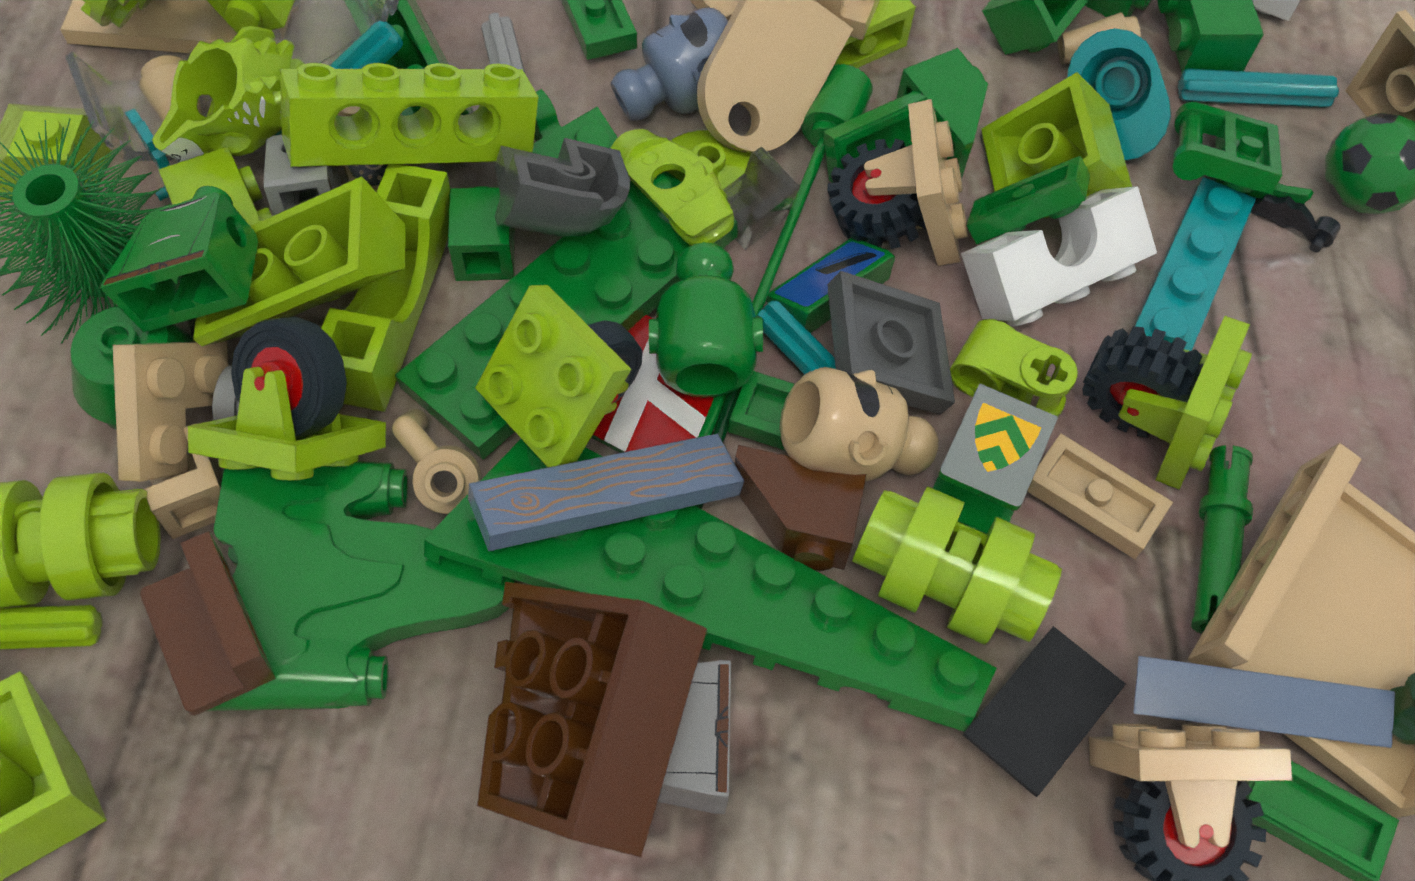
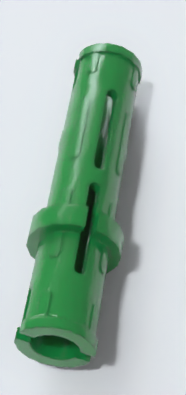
M1221 445L1211 450L1209 456L1207 495L1202 497L1199 502L1198 513L1200 519L1204 521L1194 617L1191 620V628L1200 634L1204 632L1241 569L1244 526L1252 521L1253 504L1247 499L1253 455L1249 450L1240 446L1233 445L1230 469L1229 461H1226V445Z

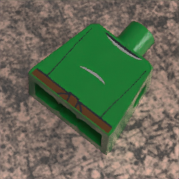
M202 186L196 190L192 199L152 211L142 219L102 281L100 289L143 332L245 305L250 292L258 238L255 231L233 206L231 197L225 191L214 186Z

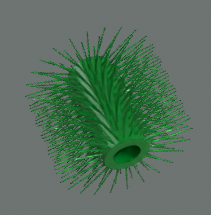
M69 118L64 138V127L62 129L59 154L58 139L56 137V164H54L51 149L50 154L53 164H48L46 120L45 154L40 133L38 132L45 165L41 164L32 144L40 166L37 165L21 127L20 130L35 168L15 141L14 143L31 170L28 171L0 142L11 155L9 157L25 173L21 176L0 160L1 163L14 173L2 167L0 169L17 181L14 184L0 177L8 182L0 181V184L13 187V192L3 187L2 189L8 192H0V197L11 199L0 202V205H2L0 206V211H2L0 215L6 212L12 213L0 217V220L8 218L7 220L0 221V227L5 226L0 229V232L13 227L0 234L2 236L0 237V243L3 242L0 244V247L3 246L0 248V259L8 257L0 269V276L21 272L18 279L2 296L10 291L35 285L27 298L14 308L16 310L24 304L50 294L40 311L27 321L26 324L35 320L41 313L66 297L59 314L41 336L44 333L46 334L48 330H51L54 324L56 326L59 318L63 319L66 310L68 309L69 312L70 306L74 302L76 303V300L81 296L76 316L61 344L66 336V339H68L73 325L74 333L79 314V326H81L84 305L86 306V317H88L87 300L90 296L93 303L91 317L94 315L95 309L96 313H98V298L101 310H103L100 297H104L105 309H107V306L111 308L108 296L100 289V286L126 246L129 238L138 227L135 224L142 221V219L134 223L132 222L139 218H144V216L152 211L171 205L140 210L152 195L161 190L160 188L150 192L131 194L139 183L152 172L122 178L125 172L142 156L108 168L118 152L131 140L91 164L99 147L115 128L74 166L81 143L94 120L89 128H86L83 137L80 135L76 148L74 144L71 156L69 157V154H67V162L64 166L60 165L61 153L71 118ZM107 156H109L107 159H105L102 163H100L98 166H96L93 170H91V171L87 174L88 169H90V168L93 167L95 164H97L98 162H100L101 160H103L104 158H106ZM84 161V164L74 173L73 171ZM102 164H104L95 174L90 175V174H92L96 169H98ZM113 168H116V169H114V170H112V171H110V172H108V173H106V174L104 175V173H105L106 171H109V170H111V169H113ZM117 171L116 173L112 174L111 176H109L108 178H106L105 180H103V181L101 182V179H102V178H104L105 176H107V175H109V174H111V173ZM120 186H123L122 188H120V189L114 191V189H116V188H118V187H120ZM12 202L14 203V205H8V206L3 205V204L12 203ZM13 242H17L16 244H14V245L8 247L7 249L3 250L4 248H6L7 246H9V245L12 244ZM29 256V258H28L27 260H25V261L19 263L20 261H22L23 259H25L26 257ZM54 284L53 287H51V288H49L48 290L44 291L45 289H47L48 287H50L51 285ZM66 291H68V293H67L66 295H64V296L61 297L59 300H57V299H58L60 296H62Z

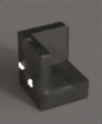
M763 147L758 148L751 154L744 174L723 189L727 194V201L733 210L734 219L738 221V236L735 240L745 250L787 217L800 189V186Z

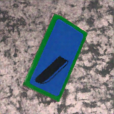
M851 237L771 290L766 301L768 303L774 300L779 301L805 329L812 333L831 320L827 284L840 271L883 284L890 279L895 256L886 249L864 241L853 240Z

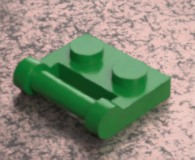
M1198 102L1185 103L1179 107L1174 118L1175 131L1179 134V147L1174 152L1172 160L1173 172L1178 178L1192 181L1206 175L1223 180L1227 186L1240 192L1249 193L1257 190L1270 195L1273 194L1282 177L1278 125ZM1204 133L1216 136V148L1203 145Z

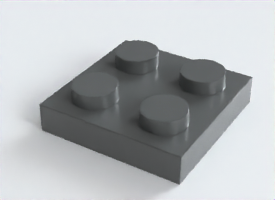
M840 271L827 284L836 369L851 374L873 370L876 382L896 388L906 400L907 406L942 414L955 403L940 303Z

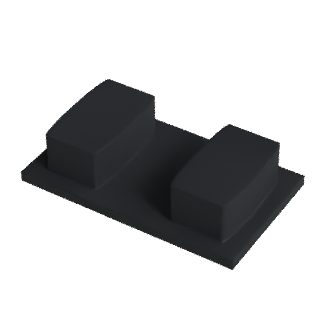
M1053 626L963 733V736L1037 798L1126 683Z

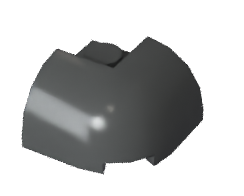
M564 138L558 158L500 146L495 163L500 199L494 217L498 225L556 237L586 236L612 221L625 202L630 190V178L620 151Z

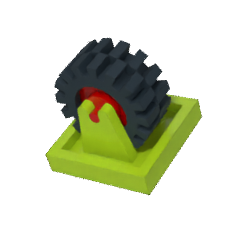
M1224 316L1208 355L1199 353L1196 349L1191 351L1184 350L1187 342L1179 337H1176L1172 343L1163 340L1166 332L1154 329L1152 336H1146L1144 327H1133L1129 335L1122 328L1114 331L1112 337L1107 335L1103 339L1083 381L1085 383L1082 388L1083 396L1089 397L1087 404L1091 410L1102 409L1099 417L1106 423L1112 419L1119 421L1117 429L1127 433L1129 427L1137 429L1138 437L1148 438L1152 434L1158 439L1170 443L1155 481L1180 490L1189 468L1202 472L1232 406L1235 389H1238L1253 354L1240 349L1250 324Z

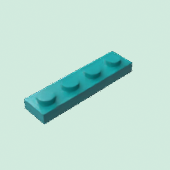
M1203 177L1133 327H1144L1146 336H1152L1154 329L1165 331L1166 334L1163 340L1172 343L1176 337H1179L1187 342L1184 350L1191 351L1256 198Z

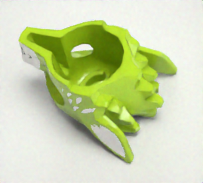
M254 26L242 27L230 42H224L223 39H217L212 43L199 41L192 50L188 60H180L173 81L170 109L160 128L152 138L155 147L178 162H182L227 146L232 156H243L253 153L266 144L268 138L274 136L282 129L280 69H298L299 66L304 64L300 59H292L295 45L286 39L276 44L274 41L276 36L271 29ZM201 95H209L212 98L206 117L201 115L197 109L198 98Z

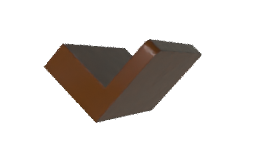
M209 531L180 543L190 568L145 586L140 591L141 599L184 709L192 716L203 713L276 679L228 564Z

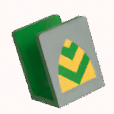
M979 383L933 486V489L965 502L958 522L987 534L996 516L1010 522L1014 511H1017L1023 503L1058 416Z

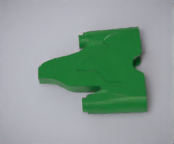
M356 461L349 466H321L314 468L313 477L303 480L275 479L271 477V469L262 467L242 470L224 468L214 523V534L218 541L229 546L228 556L232 563L237 566L233 579L276 679L207 711L340 709L350 706H370L372 699H385L388 688V659L386 656H374L375 651L395 641L427 633L466 628L498 618L509 609L502 605L505 582L517 583V580L505 577L502 584L482 578L483 569L445 557L442 558L439 564L424 557V539L433 529L414 524L368 520L377 516L391 515L394 508L406 507L408 499L407 470L395 469L393 463Z

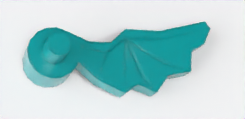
M135 108L125 112L126 117L158 169L170 166L164 152L155 147L152 142L153 134ZM165 186L155 193L159 201L169 197Z

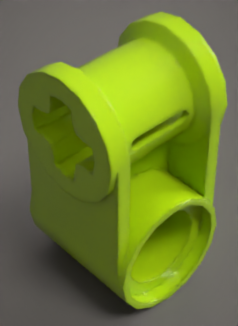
M995 319L978 321L950 367L952 383L970 397L974 396L979 383L1029 405L1035 395L1039 396L1036 408L1058 417L1062 414L1065 406V395L1074 387L1078 375L1076 363L1069 354L1061 349L1048 346L1026 336L1008 324ZM1054 364L1056 368L1051 378L1046 374L1050 365Z

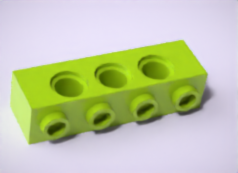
M306 63L299 66L298 69H280L282 139L291 167L496 162L500 146L533 153L538 95L523 69H517L507 64H490L484 69H458L455 66L443 63L430 64L424 69H397L392 65L384 63L368 64L362 69H334L322 63ZM480 105L473 113L461 115L468 107ZM421 106V108L412 115H400L405 109L409 107ZM347 107H361L358 112L351 116L337 115Z

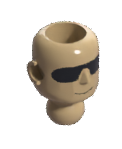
M823 367L810 371L792 387L781 412L780 433L785 451L797 463L815 471L851 475L867 474L865 482L882 477L890 469L904 475H914L930 467L938 451L939 440L933 426L926 419L909 416L907 402L896 388L876 382L873 370L851 374L838 369Z

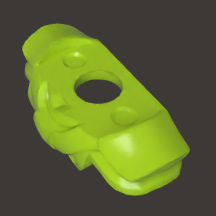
M645 129L624 132L615 140L611 149L620 151L630 181L668 218L671 227L690 246L703 242L714 243L731 231L734 225L733 210L727 201V194L721 188L718 180V170L709 159L704 156L699 157L683 146L667 138L659 137ZM678 170L685 174L684 180L676 187L661 189L653 185L654 179L662 172Z

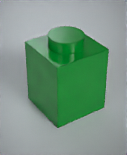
M499 187L450 188L448 248L456 281L511 280L515 277V228L498 225L494 217L500 199Z

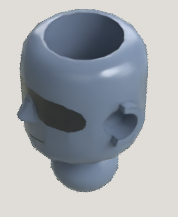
M701 8L687 15H670L667 26L643 39L642 53L646 65L637 70H622L610 82L613 93L629 120L639 121L647 118L652 113L654 107L663 101L673 111L681 114H689L699 110L697 102L699 77L728 23L727 18L719 10Z

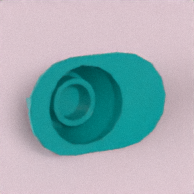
M1113 28L1096 32L1083 41L1071 57L1067 76L1069 77L1078 72L1109 104L1124 159L1140 158L1155 149L1167 132L1171 118L1169 96L1156 56L1147 41L1132 31Z

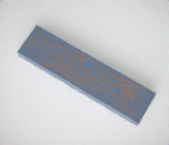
M713 434L469 483L468 501L488 551H493L739 496L744 480L719 435Z

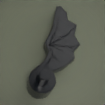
M1266 194L1263 198H1256L1251 213L1267 218L1282 228H1295L1303 233L1311 242L1309 249L1315 253L1320 252L1322 248L1331 246L1341 227L1336 219L1329 216H1321L1315 221L1305 204L1295 203L1290 196L1276 197Z

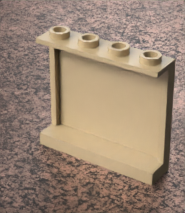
M1338 443L1300 466L1187 659L1194 664L1390 690L1405 685L1408 677L1415 673V532L1349 483L1362 460L1359 456L1343 444ZM1284 734L1384 812L1395 818L1415 815V744H1402L1393 736L1392 747L1388 748Z

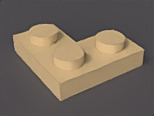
M196 341L113 345L119 480L141 482L188 472V441L183 429L186 427V408L212 406L217 380L222 371L229 366L227 341L203 347Z

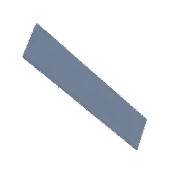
M1139 656L1134 714L1391 748L1395 692Z

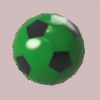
M1377 113L1356 120L1335 137L1325 158V179L1332 194L1341 204L1360 213L1380 215L1400 210L1415 200V121L1400 115Z

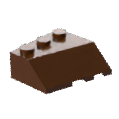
M505 582L502 605L513 609L509 640L497 642L494 668L505 672L502 703L488 715L477 806L570 840L642 857L707 628L641 600Z

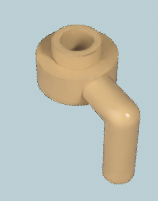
M411 409L394 421L392 431L397 440L417 463L412 479L415 495L426 508L437 513L449 514L468 494L469 483L481 481L480 467L476 459L468 451L460 447L449 445L437 447L424 431L428 425L427 415L420 409ZM443 470L451 472L457 479L456 490L449 493L438 490L434 484L435 473Z

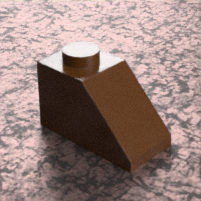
M738 445L735 465L744 480L739 496L776 550L814 570L824 571L831 568L844 570L854 541L867 474L851 475L811 470L800 465L790 456Z

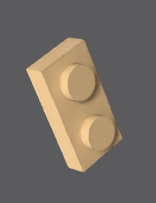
M1060 433L1039 463L1027 491L1133 559H1136L1145 548L1173 503Z

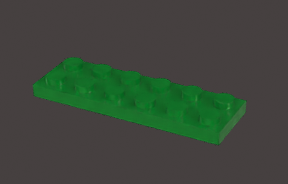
M667 171L660 173L653 181V185L661 189L673 188L681 183L680 180ZM630 181V190L627 198L609 224L586 236H563L395 374L398 384L406 394L484 460L515 431L475 387L529 286L548 285L587 325L607 320L617 322L628 331L645 315H649L657 308L663 293L674 283L679 282L676 273L677 261L680 254L690 245L675 232L668 218ZM734 219L731 231L714 242V244L725 248L738 236V221Z

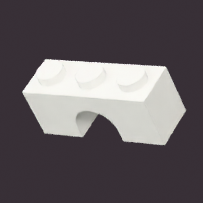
M1138 186L1100 190L1087 196L1086 201H1083L1076 210L1058 218L1062 230V243L1055 258L1052 257L1048 250L1042 230L1007 232L961 253L982 319L1005 320L1009 326L1024 325L1042 317L1043 312L1041 308L1053 302L1063 304L1087 296L1090 293L1089 285L1100 280L1104 282L1114 281L1136 272L1135 263L1157 253Z

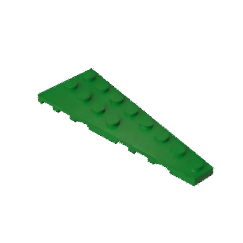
M520 439L481 481L548 467ZM585 447L577 462L603 456ZM467 494L424 539V557L434 563L439 564L443 557L483 569L482 578L502 584L505 577L534 586L645 601L707 628L702 645L703 649L710 650L712 643L754 656L753 665L773 671L774 665L777 663L818 676L817 685L838 692L840 687L856 688L877 695L879 699L888 701V708L963 732L968 729L997 669L991 664L801 562L795 561L788 555L696 506L488 551Z

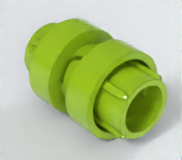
M103 472L56 477L48 484L44 496L41 495L34 484L27 480L0 482V608L37 604L45 597L50 584L55 592L64 600L114 596L121 591L127 575H137L139 572L153 570L159 559L161 537L160 524L150 509L147 491L144 489L119 491L112 477Z
M929 486L926 487L919 503L895 492L884 490L870 517L852 562L885 577L878 597L913 613H916L924 595L953 608L946 628L983 645L988 643L996 628L1026 642H1030L1049 608L1062 573V568L1058 567L1057 564L1030 553L1035 533L997 516L987 534L958 522L965 502Z

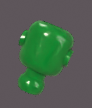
M696 243L688 246L680 254L676 265L679 282L674 283L663 293L657 308L656 319H649V354H656V364L661 377L674 390L692 397H718L738 390L752 376L756 366L757 352H763L762 317H755L752 300L747 291L738 283L731 281L734 265L730 254L723 247L714 243Z

